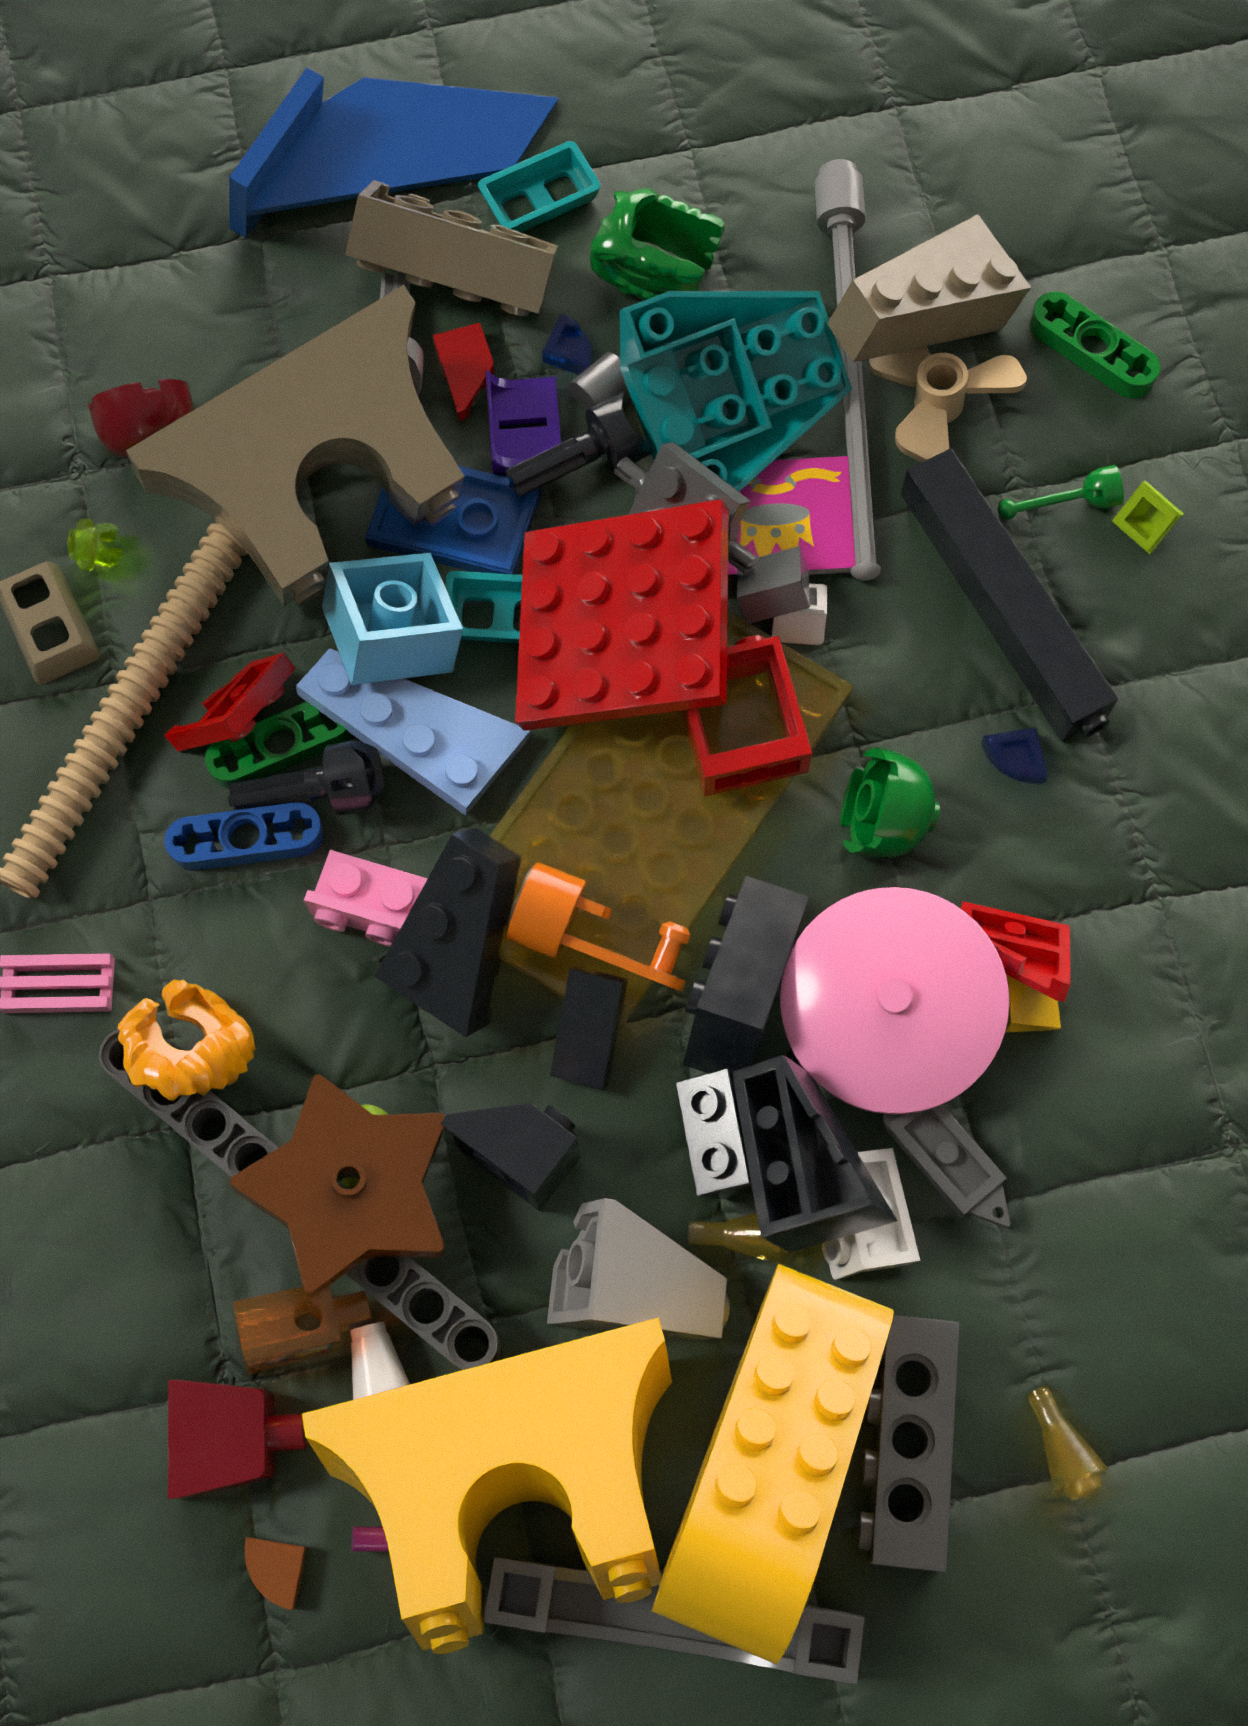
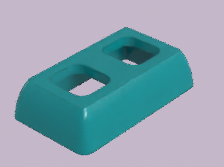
M573 141L560 144L483 178L478 182L480 193L499 225L521 233L593 201L598 195L601 186L600 181L581 150ZM560 177L570 178L578 192L555 202L545 188V185ZM520 195L526 196L535 211L512 221L504 210L503 203Z
M451 571L446 575L445 588L461 625L466 602L488 601L494 605L491 627L488 629L466 628L462 625L461 640L519 644L520 631L515 630L513 626L515 608L521 604L522 575Z

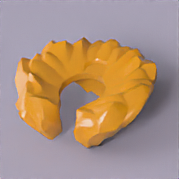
M184 979L172 980L163 987L161 996L165 1001L168 1016L191 1022L203 1031L205 1038L199 1041L191 1051L176 1049L164 1040L161 1028L156 1021L157 1008L160 1004L148 998L143 999L130 1010L118 1024L117 1029L120 1031L118 1041L124 1046L123 1066L132 1085L137 1088L148 1085L153 1090L158 1089L161 1095L171 1101H174L179 1095L198 1093L205 1096L211 1088L222 1090L226 1085H232L237 1081L239 1074L248 1071L247 1064L254 1058L253 1052L256 1049L253 1032L242 1016L231 1009L227 1002L213 991L204 990L197 984L187 983Z

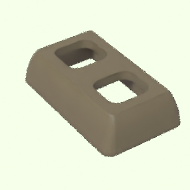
M46 561L0 581V605L37 684H46L99 659L100 652L67 580L58 565ZM43 578L50 591L48 599L26 609L20 608L14 597V590ZM55 620H62L69 632V639L65 643L47 651L38 650L33 639L34 630Z

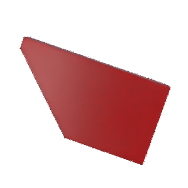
M481 323L433 335L437 355L459 421L467 419L471 412L470 407L482 388L487 387L486 371H490L492 375L495 374L494 362Z

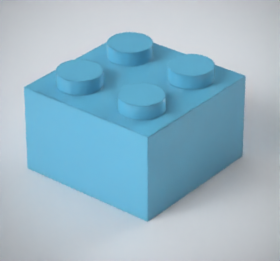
M431 553L329 563L322 609L351 685L453 672L463 627Z

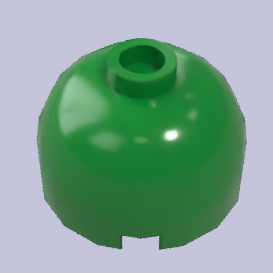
M878 747L869 749L863 756L871 757L872 759L867 763L865 769L854 767L844 792L840 826L847 827L851 824V841L842 839L843 845L852 854L870 858L887 859L908 854L925 838L927 832H931L938 822L940 807L939 803L935 801V791L927 771L905 755Z

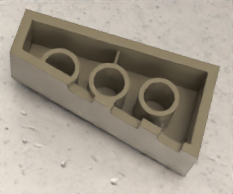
M373 180L358 195L345 255L357 258V265L359 267L378 273H385L386 268L406 273L405 280L423 287H433L434 282L453 288L452 293L455 296L469 301L480 302L482 297L501 302L500 308L511 314L528 316L530 311L539 314L555 259L557 245L501 225H491L490 232L480 229L482 221L471 214L459 210H444L442 215L433 212L434 206L429 204V199L412 193L408 194V196L396 195L395 198L388 196L390 185Z
M977 214L852 280L827 325L853 362L1003 330L1031 289V286L1018 270L1016 263L1009 258Z

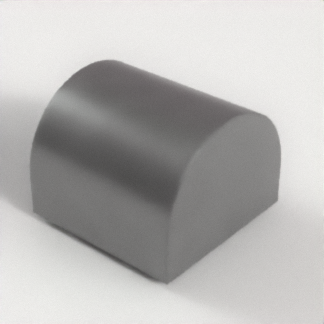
M610 352L603 355L568 385L569 394L585 410L622 392L625 393L622 400V409L632 402L620 369V358Z

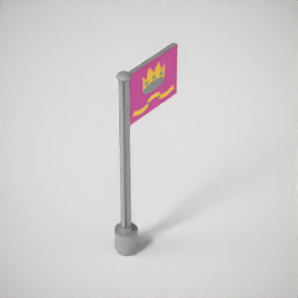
M836 159L823 164L819 169V175L814 181L817 227L823 233L830 235L833 242L837 306L852 280L856 278L853 234L862 228L866 221L863 177L857 171L856 165L845 159ZM840 344V354L852 390L843 398L847 456L774 460L739 491L751 502L739 523L737 542L757 557L800 546L809 575L851 573L858 580L868 581L880 574L881 566L876 564L862 361L853 362ZM728 562V579H737V568Z

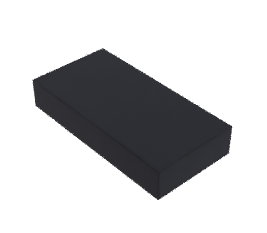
M574 966L569 969L550 1076L600 1090L608 1086L628 983L627 978L580 966Z

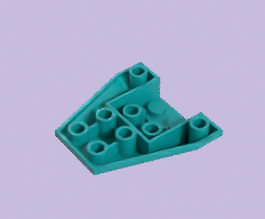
M668 291L620 310V369L645 438L652 443L651 455L653 460H655L662 444L674 442L739 492L852 390L835 336L827 325L829 318L820 291Z

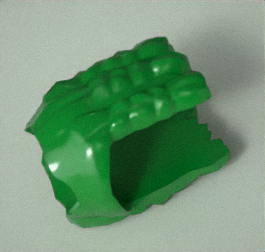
M641 188L632 192L615 191L613 196L616 200V205L613 212L601 219L600 229L591 243V254L589 255L591 270L601 280L619 288L624 294L634 295L642 301L668 291H699V282L702 281L705 273L703 268L711 269L714 259L713 253L717 252L721 242L720 238L725 229L722 219L714 214L702 213L699 208H692L687 203L674 200L669 195L661 196L652 188ZM643 242H648L657 245L658 247L664 249L667 252H672L679 258H675L674 256Z

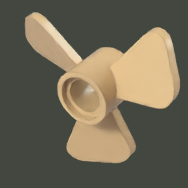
M926 346L869 359L868 363L869 370L873 375L915 388V408L896 428L895 442L902 453L919 462H923L949 449L947 423L955 420L961 414L964 407L965 394L1016 393L1024 389L1027 381V376L1019 361L1009 355L994 357L967 370L965 363L959 357L949 353H935L931 355ZM942 387L946 388L947 390H937L934 388Z

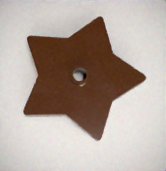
M318 1074L312 1079L292 1139L230 1178L231 1188L236 1194L289 1229L306 1297H315L361 1261L376 1255L441 1257L444 1254V1242L423 1187L424 1180L444 1132L440 1124L446 1117L444 1114L373 1115L326 1078ZM347 1177L360 1179L358 1185L352 1189H343L338 1185L340 1180Z

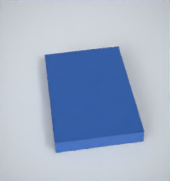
M458 465L465 477L459 493L460 497L453 503L456 509L435 524L430 525L427 519L415 526L388 502L386 492L382 487L365 536L367 546L402 555L431 553L435 563L470 572L516 575L524 550L525 532L531 529L542 495L541 487L518 498L516 493H513L507 477Z

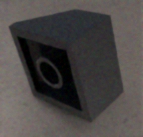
M528 1102L447 1114L440 1123L452 1146L538 1211L543 1208L580 1159L577 1135L573 1132L576 1127L575 1124L550 1105L544 1111Z

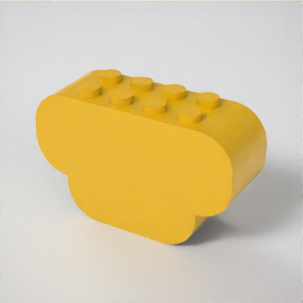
M780 1264L777 1265L707 1448L666 1562L651 1612L777 1665L780 1662L797 1628L819 1567L889 1334L894 1313L893 1309Z

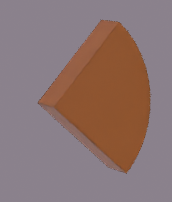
M246 1537L245 1562L255 1587L270 1602L285 1609L295 1610L308 1547Z

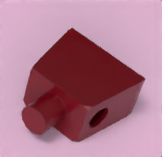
M168 1380V1499H191L274 1478L275 1452L306 1450L308 1440L305 1437L303 1413L274 1415V1394L265 1389L185 1380Z

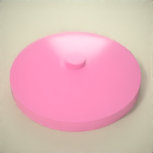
M899 887L878 888L856 893L836 902L819 914L805 928L792 948L785 965L781 982L780 1007L787 1040L802 1068L808 1072L822 1089L838 1100L861 1110L879 1114L904 1115L933 1109L951 1101L972 1086L985 1072L994 1059L1005 1034L1009 1013V988L1001 958L994 944L979 924L966 912L953 903L928 892Z

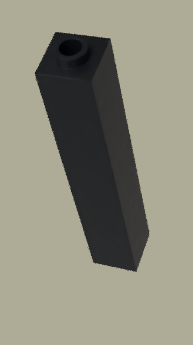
M952 448L907 469L901 491L902 498L1060 740L1064 742L1078 734L1082 739H1086L1105 728L1110 722L1108 716L1117 703L1118 697Z

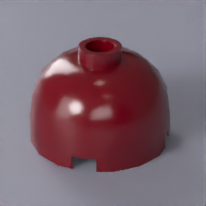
M158 379L160 390L143 388L141 382H135L96 394L92 397L93 403H88V407L99 441L109 452L122 459L129 460L126 450L193 411V401L188 383L177 379Z

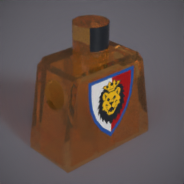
M328 1286L315 1297L308 1298L304 1293L303 1287L233 1302L247 1375L339 1350L341 1341L339 1333L372 1324L365 1290L332 1298ZM312 1314L318 1318L320 1326L312 1331H303L296 1326L295 1321L301 1315Z

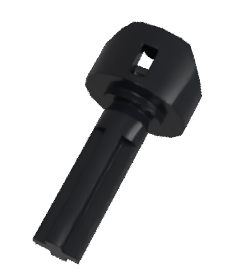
M622 392L586 410L585 418L588 432H583L505 470L513 493L515 492L517 497L520 498L599 458L605 462L610 470L615 471V469H618L617 464L625 457H629L631 461L636 463L652 454V443L640 436L625 417L622 409V400L625 393Z
M360 741L327 745L324 749L323 767L229 783L230 795L228 796V802L230 807H234V810L295 802L302 803L329 797L334 811L339 816L364 812L372 806L385 788L383 766L377 748Z

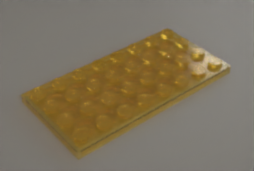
M727 610V647L734 646L737 641L748 636L759 635L763 636L764 639L771 637L755 626L746 624L745 620ZM781 643L810 747L813 751L851 696L853 685ZM767 672L727 681L726 705L698 708L711 755L785 738ZM682 710L570 725L490 835V837L521 856L512 908L528 871L537 861L586 880L587 885L583 898L613 910L608 920L579 908L569 934L650 966L662 937L661 934H658L661 925L670 921L688 928V931L691 929L795 776L704 797ZM507 925L504 927L499 957L563 1000L569 969L574 966L627 978L628 983L618 1034L654 983L653 980L565 945L557 959L551 958L506 940Z

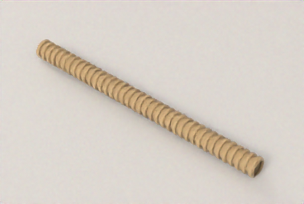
M216 521V523L210 524L208 527V536L202 537L199 542L201 550H194L190 557L193 563H186L182 571L185 576H178L175 580L174 585L177 589L169 590L166 595L168 603H161L158 608L160 616H153L149 624L152 629L144 630L141 635L144 642L136 643L133 648L135 656L126 659L124 663L127 668L126 671L119 670L116 675L118 684H111L107 691L110 697L101 699L99 706L102 710L100 712L94 711L90 718L93 722L92 726L85 725L82 734L85 736L84 739H77L73 747L76 752L74 754L68 753L65 757L66 768L59 767L57 770L58 781H51L47 786L50 792L49 795H42L38 801L41 805L40 810H32L29 817L33 821L30 825L24 824L22 826L21 832L24 834L22 839L15 838L12 843V847L15 850L12 854L6 853L4 855L3 861L6 864L4 868H0V883L10 890L27 898H37L40 890L37 888L38 884H45L49 879L46 871L48 868L55 869L58 864L55 859L56 855H63L67 849L64 845L65 840L72 841L75 832L72 830L73 827L82 825L84 818L81 814L83 812H90L93 806L90 802L91 798H98L101 794L99 785L107 784L110 776L107 774L108 770L116 769L119 764L116 757L124 756L127 751L124 744L126 742L132 743L136 735L133 729H140L144 721L141 716L150 714L152 706L149 703L151 701L157 702L161 694L158 689L165 688L169 682L167 674L172 675L177 669L175 661L183 660L185 656L183 648L191 647L194 641L191 635L199 634L202 628L200 621L208 619L210 615L208 608L216 606L218 602L216 595L224 593L226 589L224 582L232 580L234 576L232 569H238L242 563L240 556L247 555L248 552L219 522Z

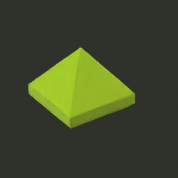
M1145 480L1113 518L1112 522L1151 554L1184 513Z

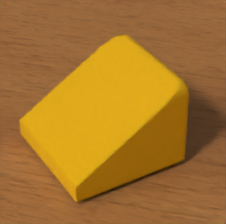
M1006 975L1009 988V1013L1005 1032L1060 1030L1058 1001Z

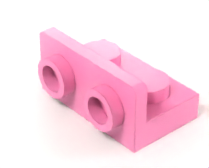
M330 850L315 891L307 890L304 903L310 914L315 916L313 920L317 924L340 932L345 931L346 926L366 931L365 936L369 940L391 947L428 878Z

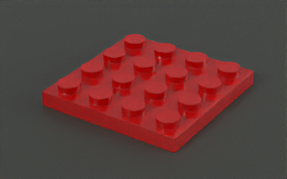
M722 499L525 532L515 723L523 731L726 705L729 509Z

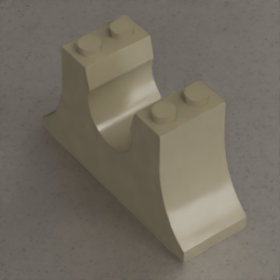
M404 285L126 450L134 473L147 493L170 496L187 502L210 515L224 526L248 552L283 606L288 605L294 600L298 606H302L325 590L322 583L327 579L328 558L317 526L304 514L297 500L299 491L307 478L322 467L341 463L365 469L383 486L388 502L414 526L427 519L430 525L435 524L456 509L453 503L460 497L459 493L465 476L426 416L413 384L408 361L407 343L411 335L416 303Z

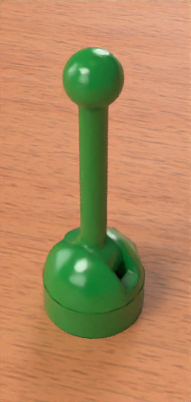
M1116 465L1098 468L1089 473L1084 480L1082 488L1020 502L1005 499L999 503L997 511L1002 519L1010 520L1018 512L1085 498L1091 506L1096 508L1120 506L1124 503V488L1121 474Z

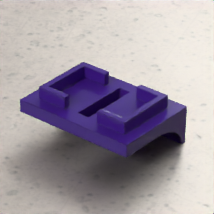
M486 371L492 471L496 475H506L505 470L561 444L556 377L510 380L495 377L490 371ZM547 422V426L501 430L499 427Z

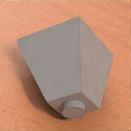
M603 1198L581 1204L573 1222L575 1229H581L579 1236L571 1245L570 1250H560L553 1266L547 1325L610 1331L659 1317L664 1337L686 1340L722 1338L723 1327L727 1323L730 1311V1303L726 1295L727 1278L618 1201Z

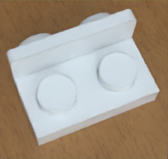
M893 1148L857 1153L898 1221L822 1243L823 1255L829 1263L834 1280L847 1278L861 1272L906 1266L920 1261Z

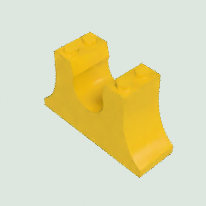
M659 1317L302 1414L305 1437L330 1476L351 1485L375 1506L386 1535L401 1620L423 1651L432 1648V1653L434 1654L452 1653L469 1645V1638L483 1634L485 1589L479 1579L476 1567L478 1543L488 1523L499 1512L517 1503L526 1501L549 1503L560 1508L572 1518V1530L582 1559L603 1600L615 1597L617 1603L637 1601L649 1596L652 1593L651 1587L660 1583L661 1572L646 1517L642 1491V1455L646 1432L657 1403L672 1384L667 1349Z

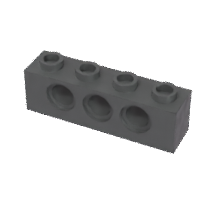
M893 1315L878 1368L877 1389L872 1388L865 1410V1423L875 1425L873 1450L864 1449L861 1466V1485L871 1487L869 1512L860 1511L857 1526V1549L867 1550L866 1563L946 1572L959 1322ZM902 1364L915 1365L924 1375L925 1387L918 1397L905 1395L897 1386L896 1372ZM900 1424L913 1426L921 1436V1449L912 1459L901 1457L893 1447L892 1435L895 1428ZM899 1485L909 1487L915 1493L918 1500L916 1514L905 1522L897 1520L891 1514L888 1507L889 1495Z

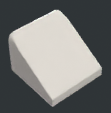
M809 583L810 608L773 617L772 637L779 635L780 641L783 643L821 645L824 641L827 617V585Z

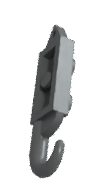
M943 1104L918 1113L904 1115L883 1114L882 1121L886 1132L960 1217L968 1214L1003 1228H1008L1011 1225L1002 1182L1007 1179L1006 1176ZM994 1209L1001 1211V1218H996L993 1215Z

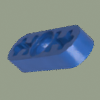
M295 802L183 817L170 825L165 834L164 844L168 854L179 867L185 870L196 871L307 856L321 846L325 832L316 810L308 804ZM303 819L307 827H312L303 831V839L294 840L290 832H280L293 829L294 820ZM272 821L277 832H280L274 833L277 844L271 845V833L266 825L267 822ZM243 824H252L259 828V839L252 847L237 849L231 845V835L237 827ZM214 829H219L218 837L223 851L217 852L218 850L212 840H217L213 832ZM196 833L200 841H211L197 844L195 846V853L190 855L186 853L182 846H179L187 843L188 834Z

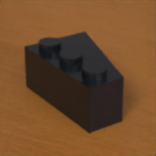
M748 876L744 879L739 896L728 894L718 925L727 928L722 939L712 936L702 968L711 971L706 983L698 980L695 981L685 1012L693 1014L695 1017L683 1065L708 1074L724 1069L736 1071L753 1065L771 1008L782 981L786 962L800 928L809 896Z
M781 1055L732 1072L761 1238L792 1253L898 1221L817 1083L807 1071L785 1055Z

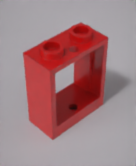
M759 635L748 636L737 641L734 646L727 647V681L767 672L785 738L711 755L699 709L682 710L704 797L809 773L812 750L779 635L765 639Z

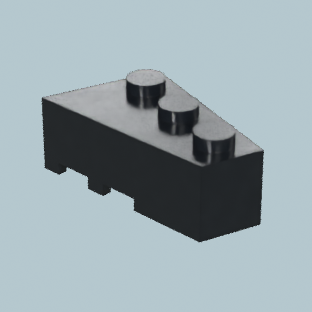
M478 828L452 834L374 977L464 1037H468L489 1025L492 1008L489 1005L495 976L499 975L502 958L499 957L504 927L507 925L511 914L521 856Z

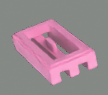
M110 953L1 955L0 967L3 968V975L0 977V1012L112 1011L115 958ZM101 970V975L17 976L19 971ZM100 988L99 996L15 998L16 990Z

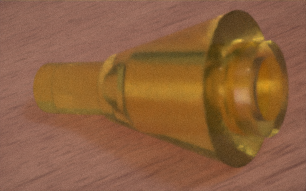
M757 1213L728 1219L727 1222L690 1221L689 1244L726 1246L727 1249L780 1265L784 1263L785 1254H795V1252L789 1253L761 1238Z
M1048 1386L1040 1387L1027 1394V1398L1043 1429L1041 1434L1054 1494L1067 1492L1070 1500L1074 1501L1101 1489L1104 1485L1100 1476L1109 1470L1108 1467L1068 1420H1064Z

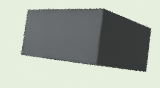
M800 546L759 557L758 564H755L756 568L748 576H744L737 569V599L746 624L810 608L809 572Z

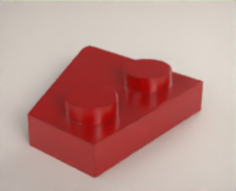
M284 652L250 662L225 686L201 703L207 710V713L199 722L184 726L175 725L165 734L166 739L177 752L227 739L230 742L242 739L255 727L256 722L253 718L258 712L275 702L284 693L283 683L295 671V666Z
M962 901L960 909L974 919L988 935L1001 958L1006 975L1056 1001L1065 1002L1070 987V925Z

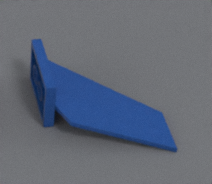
M306 67L229 177V229L247 238L264 213L355 199L373 180L390 185L388 193L488 177L519 163L555 108L559 97L363 77L322 102L324 77Z

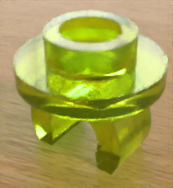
M79 519L76 529H70L68 533L67 547L70 559L77 560L79 568L87 571L93 570L95 564L104 567L116 566L123 555L122 549L107 548L101 541H114L118 532L117 525L100 523L94 526L91 519Z

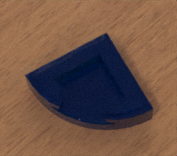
M561 313L542 351V360L546 364L580 375L592 365L591 347L587 337L581 330V326L571 317Z
M1036 728L984 735L981 741L983 750L989 761L1000 772L1024 783H1045L1048 775Z

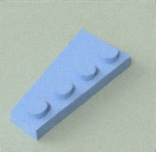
M330 648L296 685L299 697L316 707L334 722H338L362 742L377 748L380 755L465 816L529 740L530 730L523 731L514 723L406 679L351 685L340 653Z

